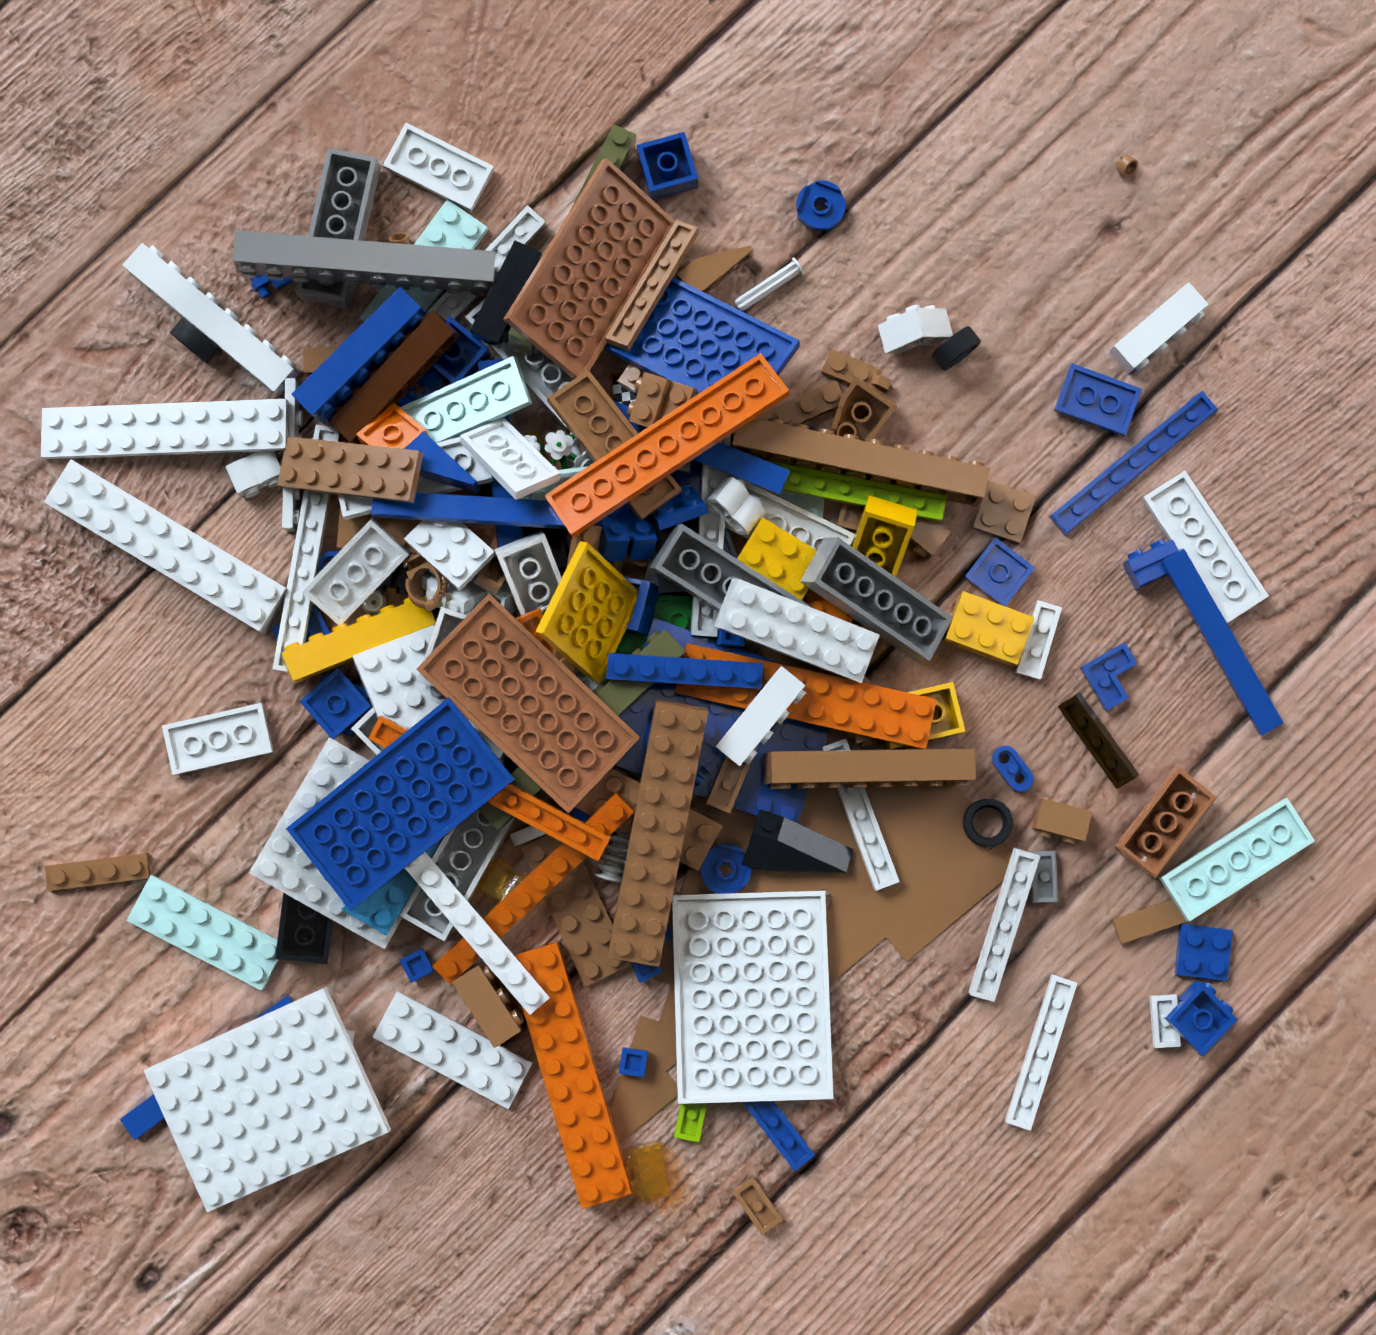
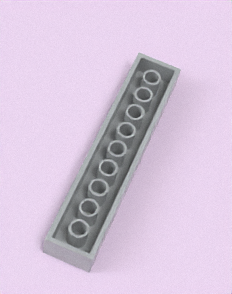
M235 230L233 262L236 272L245 278H256L257 275H264L270 280H282L283 277H290L296 282H308V279H316L322 284H334V281H341L348 286H359L360 283H367L373 288H385V285H393L396 289L401 287L403 290L419 287L424 292H435L436 289H444L450 294L470 291L472 295L485 296L486 293H489L494 282L495 251Z

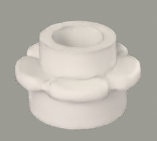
M374 590L363 602L362 608L368 614H380V609L386 606V598L381 595L380 591ZM373 600L376 601L375 605H372Z

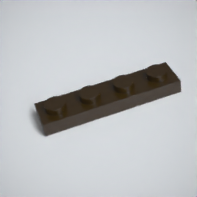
M1080 692L1058 706L1116 789L1139 775Z

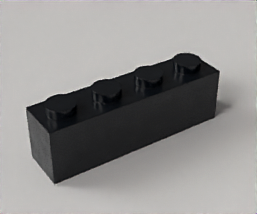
M514 240L470 329L473 337L498 349L501 348L503 343L507 344L511 326L503 319L543 256L541 252Z

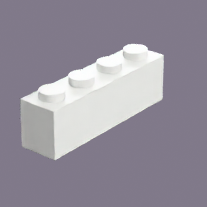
M1188 282L1114 345L1109 352L1128 374L1134 369L1139 372L1150 362L1147 358L1152 353H1155L1156 356L1168 347L1165 342L1171 337L1176 340L1187 330L1184 327L1190 321L1195 324L1205 315L1203 310L1209 304Z
M781 666L716 747L737 765L740 766L743 762L748 765L757 754L753 749L759 742L764 745L773 734L770 729L775 722L781 724L790 712L786 709L792 701L797 705L806 694L803 690L805 684Z

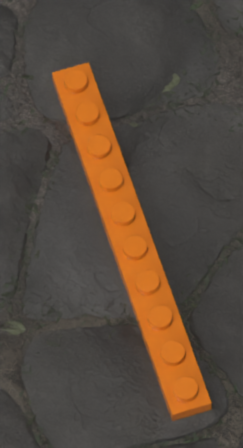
M381 715L368 739L386 748L409 729ZM509 784L488 801L489 804L596 861L600 860L611 839L610 836L512 784Z
M616 792L584 823L610 836L635 810ZM561 843L482 919L500 939L577 867L587 855ZM462 937L432 967L451 985L480 956Z

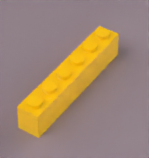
M407 598L403 600V605L395 607L394 604L388 605L380 609V614L372 617L370 614L363 615L356 619L357 623L347 626V623L340 624L332 628V633L325 636L323 633H318L309 637V642L302 645L299 642L292 643L284 647L285 651L281 653V657L292 683L296 684L353 661V655L435 625L436 621L432 611L415 606Z

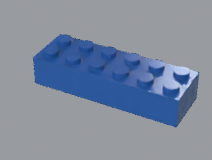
M399 287L291 395L321 423H329L334 417V411L351 399V393L368 381L367 377L374 369H379L384 364L387 354L392 350L398 349L402 344L403 337L407 333L413 332L420 325L419 321L426 313Z

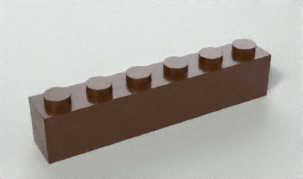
M434 311L425 314L419 321L420 325L413 332L411 331L403 337L402 344L398 349L392 350L387 354L384 364L379 369H374L368 375V381L351 393V399L334 411V417L329 422L350 443L360 444L361 442L358 440L356 433L393 403L397 404L461 336L440 314Z

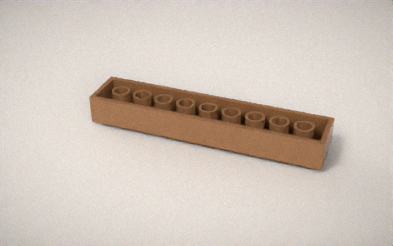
M759 416L735 431L732 448L763 460L947 495L946 501L977 507L984 499L990 468L984 467V463L979 461L960 462L959 458L955 456L945 455L944 458L934 456L933 452L927 450H919V453L909 451V447L903 445L889 447L885 446L884 442L880 440L870 439L869 442L859 440L858 436L852 434H844V437L834 435V432L828 429L814 431L804 424L795 423L794 426L784 424V421L780 419L769 418V421L759 419Z
M659 699L655 701L610 937L608 958L657 967L660 965L708 716L707 708Z

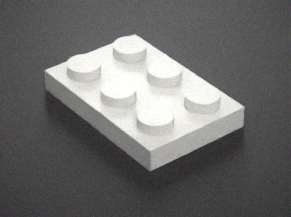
M422 520L404 538L407 544L459 591L496 555L467 526L458 522Z

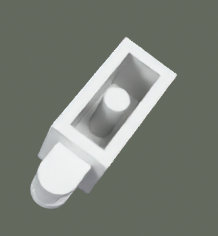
M431 570L422 577V587L426 590V600L432 599L437 590V579ZM471 581L461 591L452 583H448L447 593L442 598L443 600L439 602L438 608L444 607L468 615L485 598V590Z

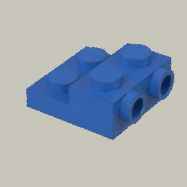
M1195 981L1178 998L1180 1003L1164 1019L1198 1055L1204 1056L1238 1019L1232 1014L1233 1008L1224 1000L1220 1001L1214 995L1216 990L1209 983Z

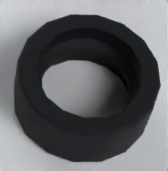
M184 318L170 331L171 335L206 364L220 350L210 339Z
M967 326L937 348L932 357L941 369L946 371L975 350L981 343V340L972 328Z
M985 798L973 802L966 809L963 816V828L966 836L973 843L980 846L993 847L1003 843L1009 837L1013 829V818L1010 810L1004 803L996 799ZM985 807L997 810L1003 820L1000 832L990 838L980 836L973 826L975 814Z

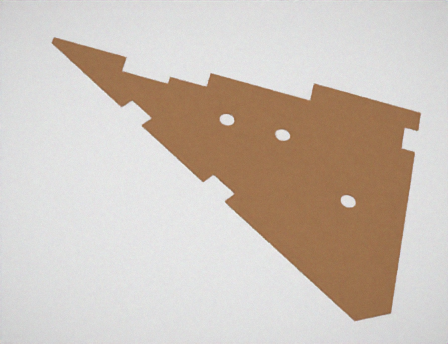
M764 646L761 647L759 656L787 666L812 671L813 666ZM864 675L862 682L872 684ZM829 729L824 744L826 746L846 739L850 750H887L883 740L876 739V744L862 747L861 743L854 745L853 740H849L847 732ZM906 746L894 750H919V748ZM943 781V786L921 787V782H918V786L896 787V782H892L893 787L871 788V783H867V787H864L900 881L874 891L836 788H821V784H816V788L808 790L797 823L853 849L846 873H790V871L765 873L751 868V876L748 883L736 893L827 890L832 896L831 905L826 908L829 985L885 938L890 941L907 962L1004 880L1012 855V851L1005 842L987 851L983 846L973 843L966 836L963 828V816L966 809L972 803L958 786H946V781ZM709 806L707 814L722 822V828L716 837L718 839L716 846L731 844L739 847L745 853L757 816L732 808L730 814ZM725 862L724 865H719L718 870L722 871L721 876L723 877L733 872L729 862ZM688 870L680 895L717 894L707 887L700 873ZM672 919V922H671V925H670V928H671L672 932H673V919ZM673 939L665 942L662 949L660 966L663 972L653 977L654 980L671 985L660 1020L656 1021L640 1016L630 1047L648 1050L644 1077L621 1074L610 1108L619 1144L678 1096L677 1084L666 1072L677 1063Z

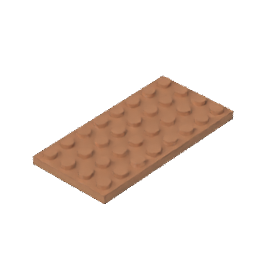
M609 159L601 160L503 320L573 379L587 370L590 371L607 343L606 335L675 220Z
M490 594L416 668L446 698L450 697L459 710L567 813L586 796L640 739L622 719Z

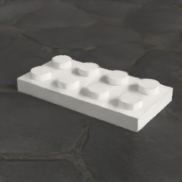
M405 123L383 164L384 169L446 200L448 199L470 212L473 211L494 171V166L408 123Z
M504 417L460 435L461 444L516 500L560 481V473Z
M371 518L302 590V593L338 625L343 624L401 564L410 552Z
M263 703L162 726L172 775L274 753Z

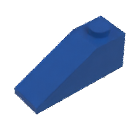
M424 431L405 448L424 453L420 469V475L423 478L474 493L480 490L477 481Z

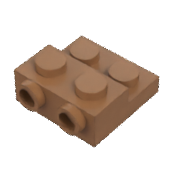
M644 372L643 377H639L636 381L635 390L638 392L636 400L629 404L627 414L630 416L629 422L649 427L695 397L697 389Z

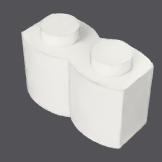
M260 451L227 465L226 469L237 494L241 497L250 498L259 494V489L268 485L269 488L277 486L281 461L276 451Z
M737 477L724 478L707 499L709 505L739 535H748L766 513L762 506V501L755 495H750L746 489V484Z

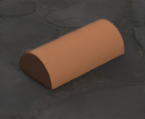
M1175 766L1114 846L1115 850L1135 867L1149 876L1157 878L1217 797L1179 766Z

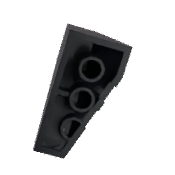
M760 809L741 865L765 873L790 871V873L845 874L853 849L790 819Z

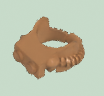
M420 554L408 555L407 559L403 560L404 567L409 568L406 572L409 578L406 579L408 597H410V601L415 606L431 611L439 607V602L445 597L449 587L448 583L450 582ZM430 569L436 576L437 590L432 599L424 600L421 598L424 595L422 577Z

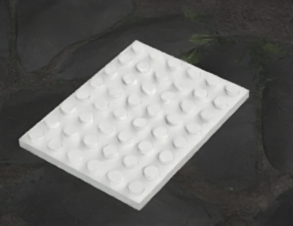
M825 891L673 895L678 1104L833 1099Z
M327 987L143 1070L207 1212L391 1131Z

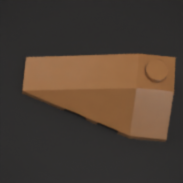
M855 377L840 399L831 431L834 432V435L844 437V434H852L858 436L861 441L869 442L870 439H874L897 407V404L876 387Z

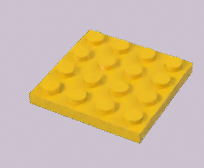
M580 541L538 625L536 633L592 682L601 683L607 671L608 653L616 652L627 625L632 618L639 591L588 542Z

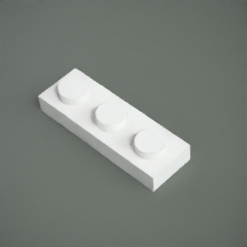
M1039 600L1036 601L1032 617L1035 618L1015 673L1041 680L1062 607Z

